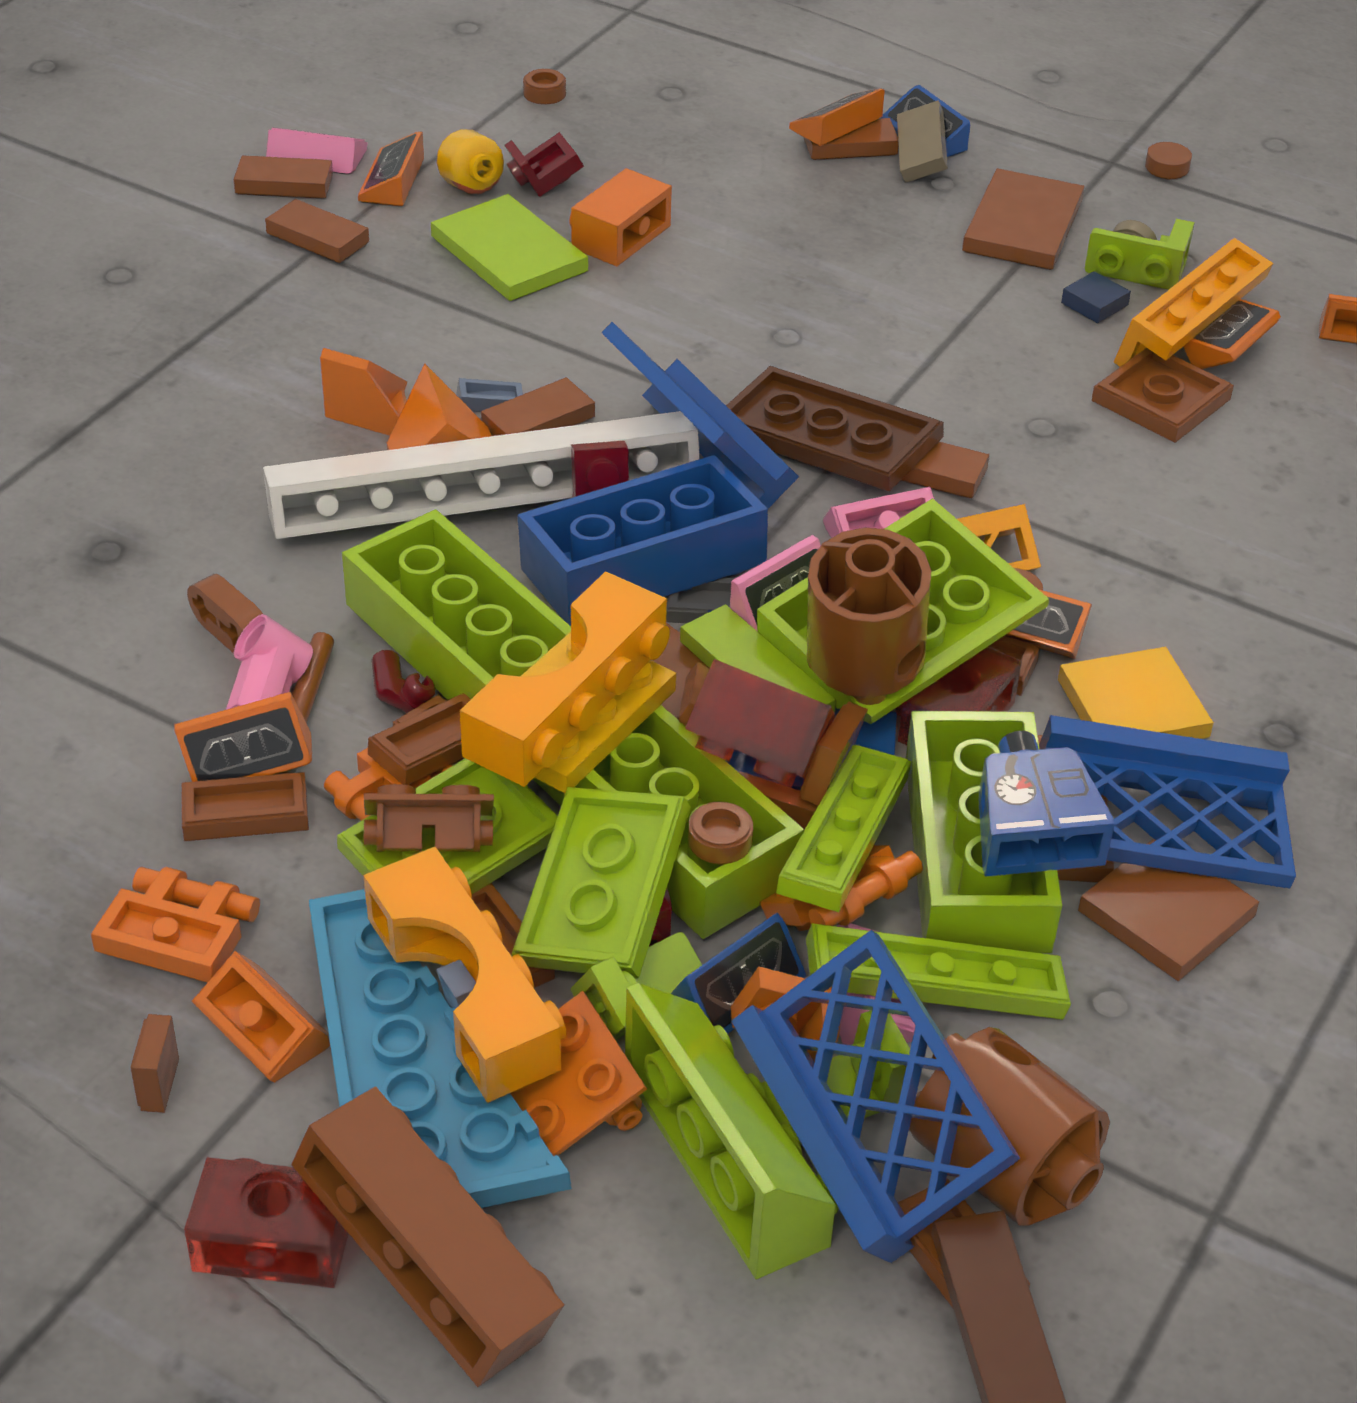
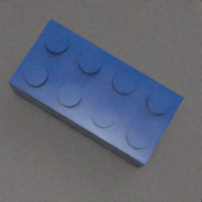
M715 455L518 514L521 570L559 616L570 626L571 604L605 571L664 597L680 591L691 590L692 587L726 576L740 574L767 561L768 508Z

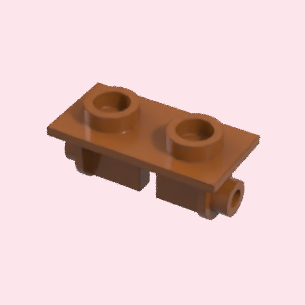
M402 784L378 787L377 794L364 793L365 815H377V820H364V845H377V852L422 851V828H435V847L438 851L480 852V846H493V820H480V817L492 816L494 794H480V788L471 785L446 786L442 788V794H416L415 787Z

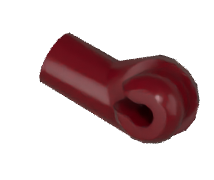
M381 650L373 655L371 662L375 695L380 701L408 713L435 695V685L428 676L425 677L422 683L419 681V673L410 674L406 679L402 678L400 657L396 652Z

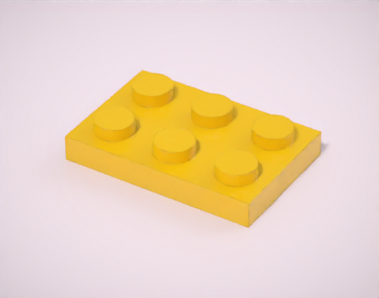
M571 632L521 676L547 674L568 665L577 658L571 651ZM650 660L634 676L628 689L621 695L616 694L599 711L592 726L586 731H580L562 749L557 761L551 767L543 768L534 778L563 793H566L567 787H575L676 691V672Z

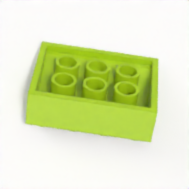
M933 498L884 528L905 536L914 542L925 553L932 572L924 666L913 682L893 694H888L881 703L874 705L859 703L853 696H848L828 687L809 667L807 662L808 577L757 609V632L836 699V708L841 709L849 701L868 709L864 721L869 724L874 723L1048 607L1049 604L1047 596Z

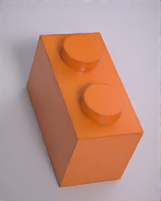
M625 168L571 208L569 219L571 243L587 255L616 267L671 226L672 186Z

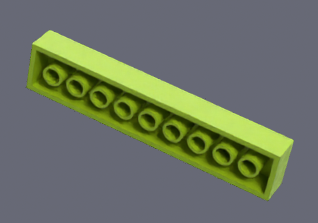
M437 509L342 552L346 605L424 678L428 676L433 681L435 688L448 700L462 693L472 699L497 674L521 676L571 632V626ZM662 705L575 786V788L674 795L686 798L691 810L667 889L671 898L672 911L702 939L760 906V901L776 893L779 874L804 832V829L691 730L680 723ZM533 778L560 806L562 805L565 793ZM712 802H728L740 806L747 811L753 821L752 847L748 854L742 859L728 864L709 863L697 857L691 851L688 844L689 819L697 808Z

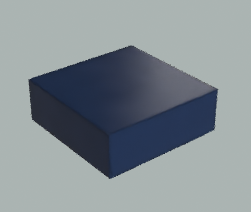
M1093 271L1063 288L1061 303L1099 323L1128 306L1131 291Z

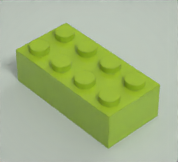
M911 712L905 759L911 761L907 783L914 853L920 858L923 866V871L917 875L922 938L1035 953L1053 952L1062 910L1057 870L985 877L982 863L979 790L985 758L991 754L1000 753L998 748L1000 740L1007 734L1015 731H1028L1032 733L1039 748L1034 712Z

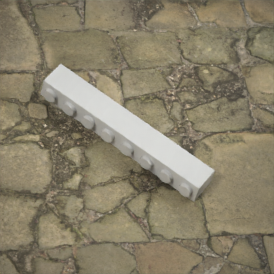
M681 411L265 466L263 467L269 518L276 539L410 521L435 509L443 516L568 499L572 498L573 494L571 444L625 441L628 446L629 480H633L699 460L698 429Z

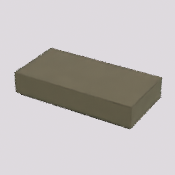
M939 100L897 114L900 172L905 183L948 169L944 111Z

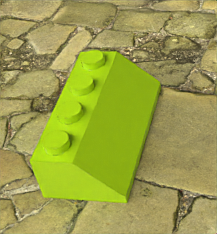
M641 983L626 987L625 1055L648 1088L639 1097L756 1280L831 1247L834 1215L838 1212V1206L820 1174L815 1175L803 1158L800 1142L792 1127L786 1122L780 1124L768 1107L767 1097L759 1079L753 1073L746 1074L735 1059L732 1043L723 1027L720 1025L713 1026L698 1003Z

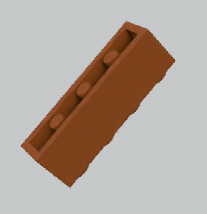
M376 1086L309 1125L293 1159L292 1167L477 1387L484 1384L543 1340L565 1305L555 1294L550 1281L541 1271L533 1268L508 1240L501 1224L492 1215L482 1210L459 1183L452 1167L445 1161L437 1158L413 1130L406 1114L399 1108L392 1106Z

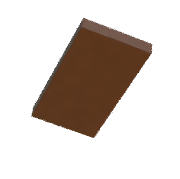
M769 366L726 405L773 452L889 492L944 437V422L773 366Z

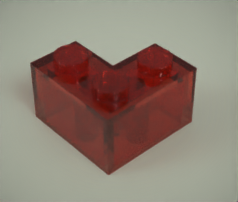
M714 659L685 729L691 734L699 736L695 748L730 762L734 751L748 756L756 762L753 772L757 773V775L792 788L795 778L804 781L815 749L836 717V714L832 707Z

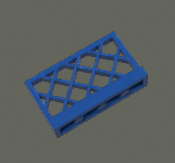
M613 322L601 332L652 383L642 396L660 414L681 411L698 429L699 453L704 458L715 455L768 509L799 478L780 457L678 359L664 371Z
M1050 715L1039 743V749L1068 747L1076 751L1100 795L1105 796L1123 812L1114 818L1115 826L1108 851V861L1291 888L1296 878L1283 790V783L1290 771L1286 752ZM1121 787L1147 791L1151 795L1138 803ZM1182 797L1206 800L1211 805L1198 812ZM1163 804L1183 823L1170 830L1152 815L1150 811ZM1241 806L1267 810L1268 816L1258 821ZM1222 813L1241 829L1243 833L1231 840L1213 825L1210 820ZM1135 822L1156 841L1150 845L1136 843L1121 830ZM1195 832L1216 851L1212 854L1196 852L1182 839ZM1255 841L1274 857V864L1258 862L1242 848Z
M873 930L867 932L762 1011L756 1006L751 1005L731 1020L865 1252L893 1263L914 1247L910 1241L911 1237L1021 1159L885 943ZM870 957H873L881 970L875 999L848 996L847 991L852 971ZM830 987H832L831 993L825 992ZM893 990L901 1003L891 1002ZM810 1002L828 1004L820 1040L799 1037L789 1020L791 1016ZM844 1007L872 1011L864 1047L836 1043ZM888 1013L910 1016L916 1025L909 1055L880 1050ZM927 1045L936 1059L925 1057ZM807 1050L817 1051L815 1063ZM833 1054L861 1058L853 1096L832 1093L826 1083ZM877 1061L907 1066L898 1104L869 1099ZM922 1068L944 1071L951 1081L945 1112L914 1107ZM963 1102L972 1116L960 1115ZM840 1105L850 1107L848 1118ZM866 1110L896 1115L888 1153L866 1150L861 1142L860 1136ZM912 1117L942 1123L934 1162L903 1157ZM958 1125L981 1129L994 1150L971 1168L949 1165ZM874 1162L885 1164L883 1175L880 1174ZM904 1167L931 1172L926 1200L905 1215L894 1197L900 1168ZM947 1176L957 1177L945 1186Z

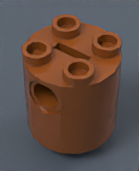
M864 527L844 531L822 543L811 558L808 574V665L828 687L848 696H853L856 701L865 705L879 704L885 700L888 694H893L913 682L924 666L932 570L925 553L909 538L888 529Z
M987 1027L973 1033L967 1039H964L958 1033L948 1036L945 1040L1021 1158L977 1191L997 1208L1004 1210L1008 1217L1021 1226H1030L1080 1205L1094 1190L1103 1174L1104 1165L1100 1161V1150L1106 1140L1110 1125L1107 1112L1000 1029ZM934 1071L922 1091L917 1093L914 1107L945 1112L951 1081L944 1071ZM963 1102L960 1115L972 1116ZM912 1117L909 1131L913 1138L935 1156L942 1123ZM958 1125L949 1165L971 1168L994 1151L981 1129Z

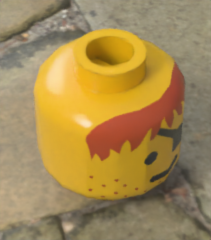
M460 129L450 133L442 141L437 152V166L440 175L447 183L468 194H482L491 190L499 182L503 173L504 158L502 150L494 140L474 130Z

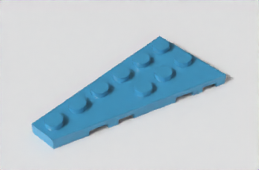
M365 889L310 899L309 907L339 1106L341 1107L376 1086L392 1106L399 1108L406 1114L413 1130L437 1158L445 1161L452 1167L459 1183L481 1208L572 1189L569 1171L558 1155L553 1156L539 1135L538 1126L527 1110L522 1111L510 1093L489 1103L486 1102L456 1056L453 1018L455 1008H451L439 991L437 980L427 966L423 967L419 961L395 962L368 920Z

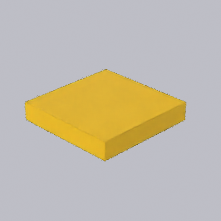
M1166 646L1060 665L1058 681L1080 720L1198 739L1211 736L1214 722Z

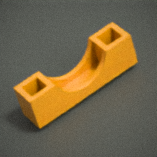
M605 571L571 604V651L577 658L568 665L543 675L509 676L497 674L460 709L462 757L523 787L543 768L551 767L559 758L562 749L580 731H586L592 726L599 711L616 694H623L630 686L634 676L650 660H656L664 652L670 636V629L666 626L667 598Z
M432 847L363 875L368 920L396 963L423 961L445 966L461 960L476 981L469 996L453 1011L456 1056L487 1103L561 1071V1040L566 1038V1027L563 1018L552 1001L543 1002L535 991L532 975L524 959L519 954L511 956L502 943L499 926L491 912L488 910L480 912L472 900L468 881L459 867L450 868L437 848Z

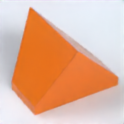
M323 348L320 362L325 417L390 436L407 401L405 396L407 381L369 360Z
M424 363L387 441V450L483 438L492 435L488 426Z

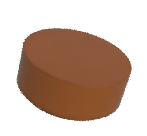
M553 69L533 70L523 78V95L528 101L536 104L560 102L566 97V78L563 74Z
M1158 142L1148 148L1145 167L1156 177L1178 179L1188 174L1192 153L1188 148L1178 143Z
M712 802L700 806L690 816L688 844L691 851L700 859L714 864H728L742 859L750 851L753 839V821L748 812L740 806L728 802Z

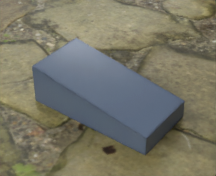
M459 378L456 395L473 412H481L523 395L522 384L517 382Z
M461 960L436 969L445 999L450 1007L455 1009L469 996L476 984V981Z

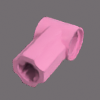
M261 614L255 617L245 627L235 645L234 656L241 661V665L226 710L289 692L290 687L298 681L307 669L313 654L312 646L267 615Z

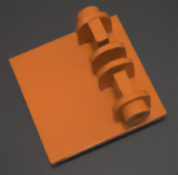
M581 991L558 1008L566 1027V1038L561 1040V1071L510 1093L521 1110H527L539 1128L541 1139L553 1156L560 1155L604 1121L609 1125H617L620 1130L626 1131L638 1125L643 1117L640 1111L642 1100L639 1095L648 1088L584 991Z

